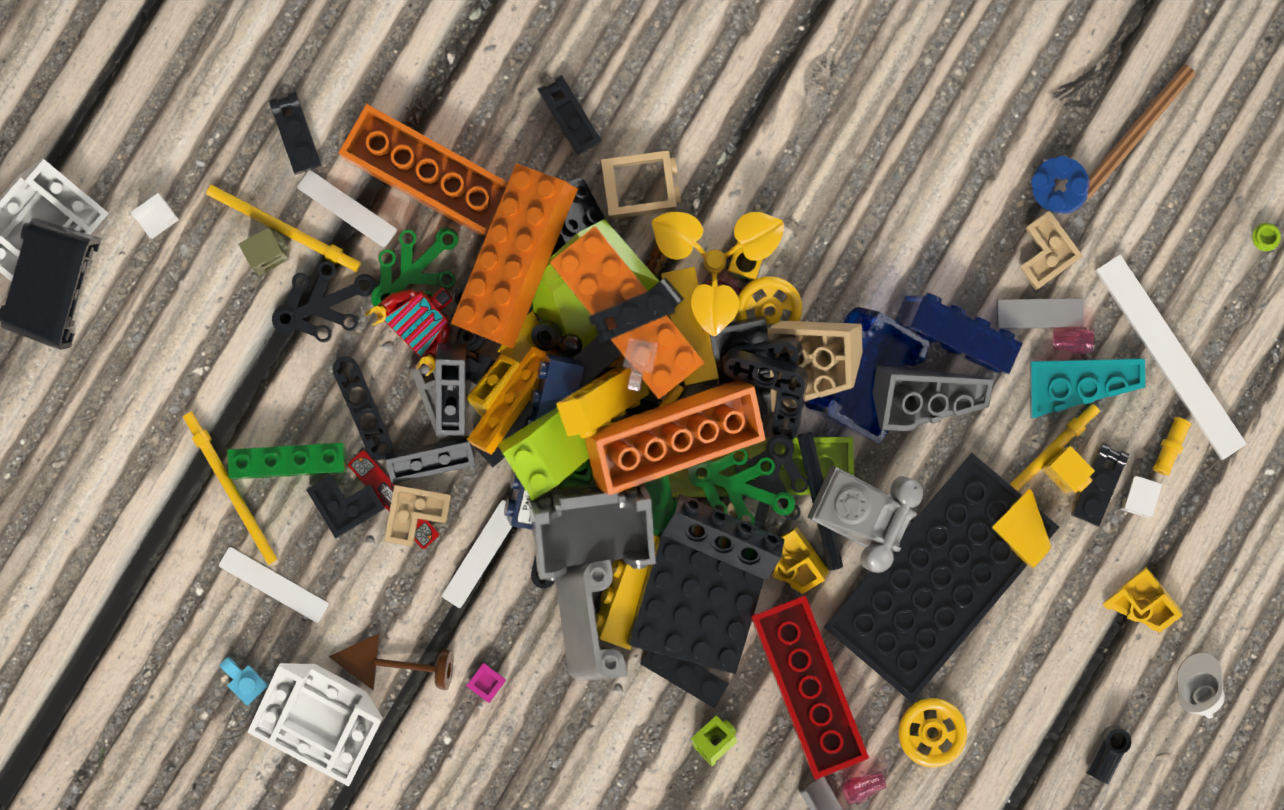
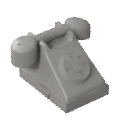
M831 466L807 518L865 547L861 554L862 566L866 570L880 573L886 571L892 565L894 559L892 551L899 552L901 550L899 548L900 540L909 521L917 516V513L910 508L920 504L923 498V489L917 480L901 476L893 481L890 490L891 495L857 477L835 466Z

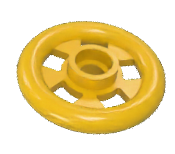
M766 276L755 279L748 283L738 295L739 310L735 316L736 321L748 319L746 310L753 308L756 317H765L766 324H776L782 321L779 319L783 314V309L791 311L788 321L801 320L803 310L801 297L796 288L782 278ZM763 289L766 296L761 297L756 302L752 295ZM778 289L787 295L783 302L773 296ZM769 306L774 307L772 314L767 315L764 313L765 308Z
M927 698L917 701L905 711L899 723L898 737L903 751L912 761L925 767H941L954 761L962 752L967 740V726L961 712L954 705L942 699ZM936 710L937 718L925 720L923 711ZM950 717L955 729L947 732L943 720ZM912 722L920 724L918 736L910 735ZM930 727L937 729V735L934 738H930L927 735ZM948 739L953 745L943 753L938 746ZM920 742L931 747L928 755L917 750Z

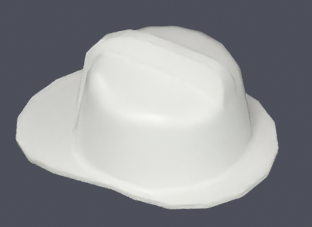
M1197 653L1188 657L1178 670L1177 681L1180 705L1186 712L1205 715L1209 719L1213 718V713L1221 708L1225 699L1222 670L1219 661L1213 655L1207 653Z

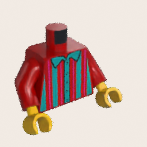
M442 287L432 297H429L423 290L418 292L412 289L390 294L378 306L367 310L365 316L373 312L377 315V321L372 324L373 326L384 321L422 358L415 367L418 370L422 364H426L429 367V371L425 376H429L436 368L438 343H448L451 329L448 324L449 317L443 309L453 298Z

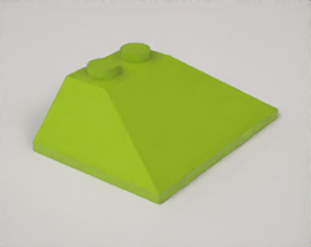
M605 219L577 233L550 257L532 301L534 312L542 321L550 320L556 323L561 329L562 336L566 334H576L582 341V350L597 338L596 336L599 334L595 325H591L589 321L590 313L550 265L551 260L596 226L647 291H650L660 282Z

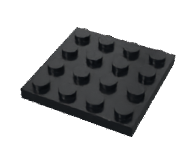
M659 533L655 545L656 564H650L626 644L736 674L751 626V616L754 615L764 579Z

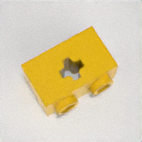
M1071 446L1061 449L1041 469L1064 493L1081 492L1092 482L1089 476L1095 472Z

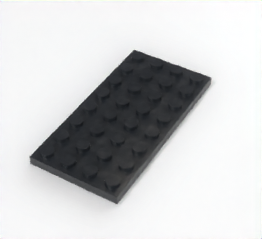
M970 453L907 527L899 543L901 550L899 552L892 551L894 556L892 565L884 572L876 573L870 571L823 628L905 698L913 702L1027 567V564L991 528L1022 494L976 455ZM1039 510L1047 536L1050 539L1059 529V526Z

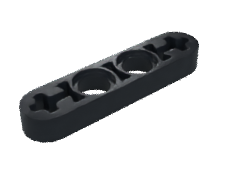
M340 357L334 362L332 369L338 386L367 452L375 460H385V454L393 453L392 440L359 365L351 357ZM343 362H346L348 365L353 364L354 368L350 370V374L353 380L359 377L360 382L351 383L344 388L343 383H348L349 381L345 374H339L338 372L342 369L341 364ZM357 387L365 391V399L358 404L351 402L349 397L351 390ZM368 413L375 415L377 419L376 426L370 430L364 429L361 426V418ZM382 429L383 434H378V438L382 443L387 442L388 447L384 449V455H380L379 452H373L372 449L376 447V443L373 437L367 440L366 435L375 434Z

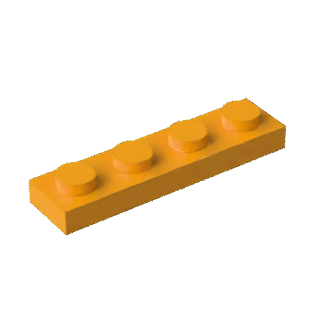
M533 346L531 347L509 381L467 438L472 445L491 455L493 454L498 444L531 400L533 389H538L540 378H537L538 366L540 361L545 360L546 352Z

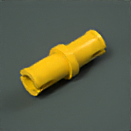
M1174 417L1167 438L1163 439L1160 444L1162 449L1152 468L1155 472L1170 476L1178 454H1181L1184 449L1182 444L1192 425L1189 421L1180 417Z

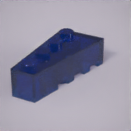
M926 292L925 295L905 296L892 325L893 328L900 331L902 329H912L916 331L914 337L932 343L939 341L941 342V349L956 355L964 353L966 354L964 358L997 374H1010L1023 344L1014 339L1016 336L1014 333L1005 329L997 331L990 327L991 322L983 318L975 317V319H972L965 315L967 312L965 309L956 305L948 307L942 304V299L934 294Z

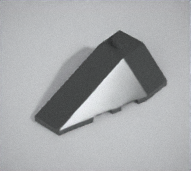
M877 365L873 398L879 427L881 430L910 431L917 429L919 425L929 422L934 424L949 416H961L988 408L994 379L909 367Z

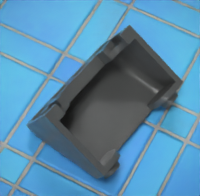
M644 483L612 495H607L597 488L595 484L551 489L533 501L528 496L537 569L540 579L558 580L567 572V566L605 560L624 559V562L631 565L634 569H642L650 564H656L651 498Z

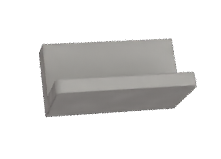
M824 777L816 779L798 790L809 810H843Z

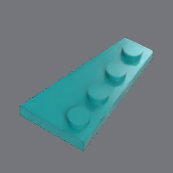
M1145 359L1030 361V418H1037L1073 406L1145 388Z

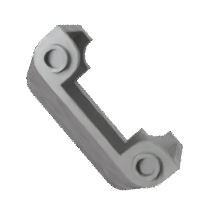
M611 560L567 567V572L560 579L556 580L569 674L578 681L627 676L625 660L620 652L609 648L599 649L592 593L600 592L610 586L613 578Z

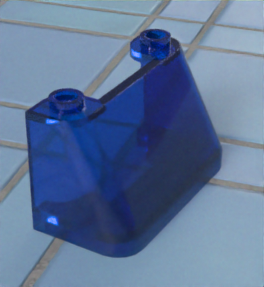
M855 307L848 313L843 322L862 324L863 352L854 387L805 401L804 404L806 408L871 442L880 444L889 430L880 429L873 398L877 365L906 367L907 365L915 366L926 359L931 342L880 311Z

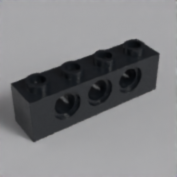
M681 493L666 515L662 531L663 536L764 580L768 579L780 561L785 540Z

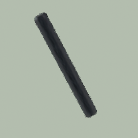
M804 432L799 434L797 438L812 503H814L824 481L813 434L811 432ZM818 524L827 567L830 571L838 570L843 567L836 533Z

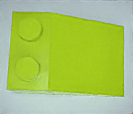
M558 407L498 444L532 501L557 486L589 459L585 438H580V435L567 436Z

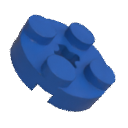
M1059 156L1041 164L1032 177L1031 184L1033 195L1041 207L1052 213L1068 214L1079 209L1087 200L1090 179L1087 171L1079 162L1066 156ZM1056 180H1068L1065 185L1067 188L1065 192L1061 190L1054 191Z

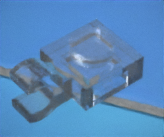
M629 338L623 367L632 369L628 389L640 391L643 371L652 373L657 343Z

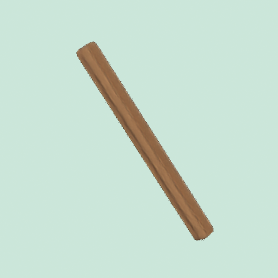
M1188 65L1181 67L1090 174L1087 199H1090L1195 76L1196 73Z

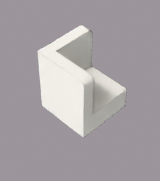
M159 193L131 212L132 216L139 222L151 239L179 220Z
M1138 476L1133 477L1128 496L1123 498L1120 510L1145 518L1152 517L1162 484Z

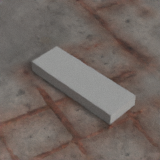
M1083 299L997 300V329L1084 327Z

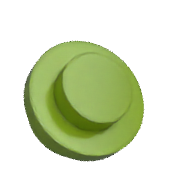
M1262 223L1252 232V242L1261 251H1271L1280 243V231L1273 224Z

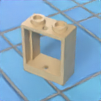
M669 150L601 159L609 220L676 211V203L681 202L679 185L674 186L672 175H677L676 159L670 158ZM662 161L668 201L619 207L614 168Z

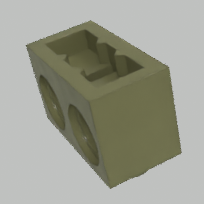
M269 227L238 243L251 269L258 276L289 260L286 252L290 251L284 238L279 232L273 233Z

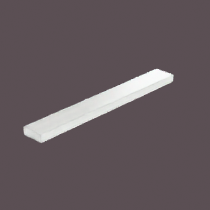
M1118 255L1095 270L1219 458L1224 460L1247 445L1122 256Z

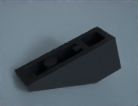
M438 343L436 354V435L465 436L467 344Z

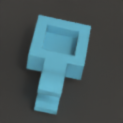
M229 656L219 664L222 670L233 679L227 686L246 706L269 686L250 665L242 670Z

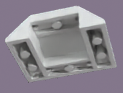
M42 158L21 173L0 197V273L12 282L23 239L20 237L23 225L29 223L32 219L37 218L91 235L109 213Z
M280 663L247 733L349 786L383 717L365 690L316 664Z

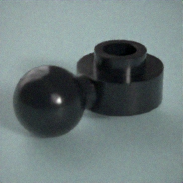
M550 320L541 321L532 330V341L540 350L550 351L559 346L561 352L566 356H576L582 350V341L576 334L562 336L559 326Z

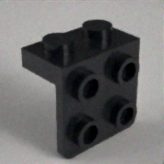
M582 178L567 182L578 190L551 256L577 233L603 219L606 220L589 187Z

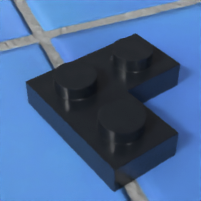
M332 475L306 489L335 539L385 510L371 484L348 498H345Z

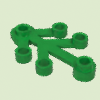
M449 227L440 228L435 234V243L412 264L413 245L416 242V235L409 229L402 230L398 235V240L401 244L400 276L392 283L391 266L395 263L396 256L389 249L381 250L378 254L380 285L372 291L371 302L376 307L381 302L382 294L400 292L408 284L441 285L444 288L452 287L456 279L455 275L448 270L440 273L421 272L443 250H451L457 246L459 241L457 232ZM405 233L412 235L410 243L403 242L402 236ZM445 234H451L452 242L450 244L443 243L442 238ZM386 252L392 256L389 263H383L381 259L382 255ZM444 274L451 276L449 284L442 283L441 278ZM423 290L426 294H429L431 297L434 295L432 292L428 290Z
M743 448L733 451L730 455L713 463L705 461L689 467L688 477L690 482L696 487L703 488L711 507L715 508L717 505H722L724 513L728 514V507L720 501L714 486L715 484L726 489L738 519L741 520L744 515H749L751 517V525L755 524V518L749 513L741 494L772 505L773 510L779 515H789L795 509V499L789 493L780 492L775 495L746 484V482L761 475H770L774 472L775 463L770 458H762L757 465L731 477L719 474V472L734 464H745L748 460V453ZM737 451H742L745 455L744 460L741 462H737L734 459V454ZM764 461H769L772 465L771 470L768 472H764L761 469V464ZM700 468H705L708 472L707 477L704 479H700L697 476ZM781 498H786L789 502L786 509L778 507V501Z

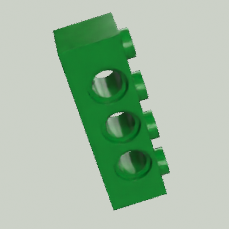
M344 443L227 449L229 479L232 480L348 473L346 444Z

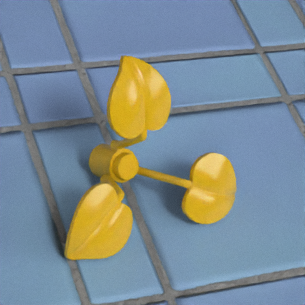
M669 212L652 220L656 244L666 257L674 260L684 259L691 254L694 247L704 258L703 267L707 273L711 274L712 286L701 284L695 288L691 297V308L699 325L711 336H717L733 321L739 310V299L735 291L726 285L717 287V275L724 270L726 259L740 248L743 249L745 257L751 261L767 258L775 251L782 239L784 222L781 219L761 212L744 214L737 220L734 227V236L740 243L736 244L726 253H723L720 250L706 252L696 243L703 235V227L697 218L688 213Z

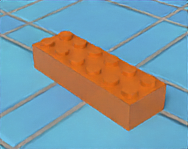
M368 104L365 105L338 152L341 159L483 238L487 236L508 184L502 178Z
M517 163L515 164L451 324L509 348H514L544 270L578 189L564 180Z
M596 226L550 261V265L590 315L647 292ZM613 316L605 319L609 330L617 327ZM668 316L611 339L658 400L704 364V361Z
M738 380L619 420L605 427L597 428L596 434L585 438L595 485L607 495H612L766 440L755 387Z

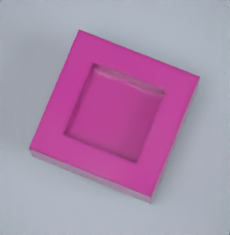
M483 663L466 686L490 703L507 679Z

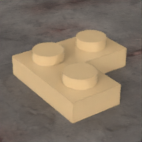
M1048 211L1025 228L1041 252L1019 268L1033 288L1037 290L1082 258L1083 255L1053 214Z
M394 485L384 542L413 547L418 519L446 524L451 495Z

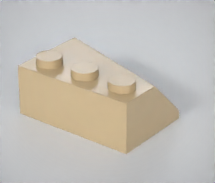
M779 321L768 328L769 340L793 337L801 343L803 353L795 365L803 367L808 373L809 380L805 401L854 387L863 352L862 324ZM786 346L782 352L776 353L778 357L779 354L787 352L791 357L794 351L788 350ZM770 370V377H773L774 374ZM780 372L778 379L782 380L783 373ZM791 376L792 382L797 383L796 377ZM771 389L772 412L775 411L778 391ZM783 399V403L786 406L797 404L793 399Z

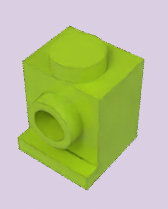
M716 715L691 738L692 746L713 767L716 761L737 743L735 735L737 731L728 720L725 719L722 722ZM720 738L722 741L718 745L712 744L713 739Z

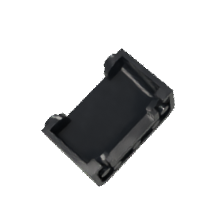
M34 218L29 223H25L21 231L22 247L6 304L0 308L1 328L59 350L71 348L75 334L71 333L68 328L75 325L73 316L87 267L92 264V260L88 258H91L93 251H99L102 238Z

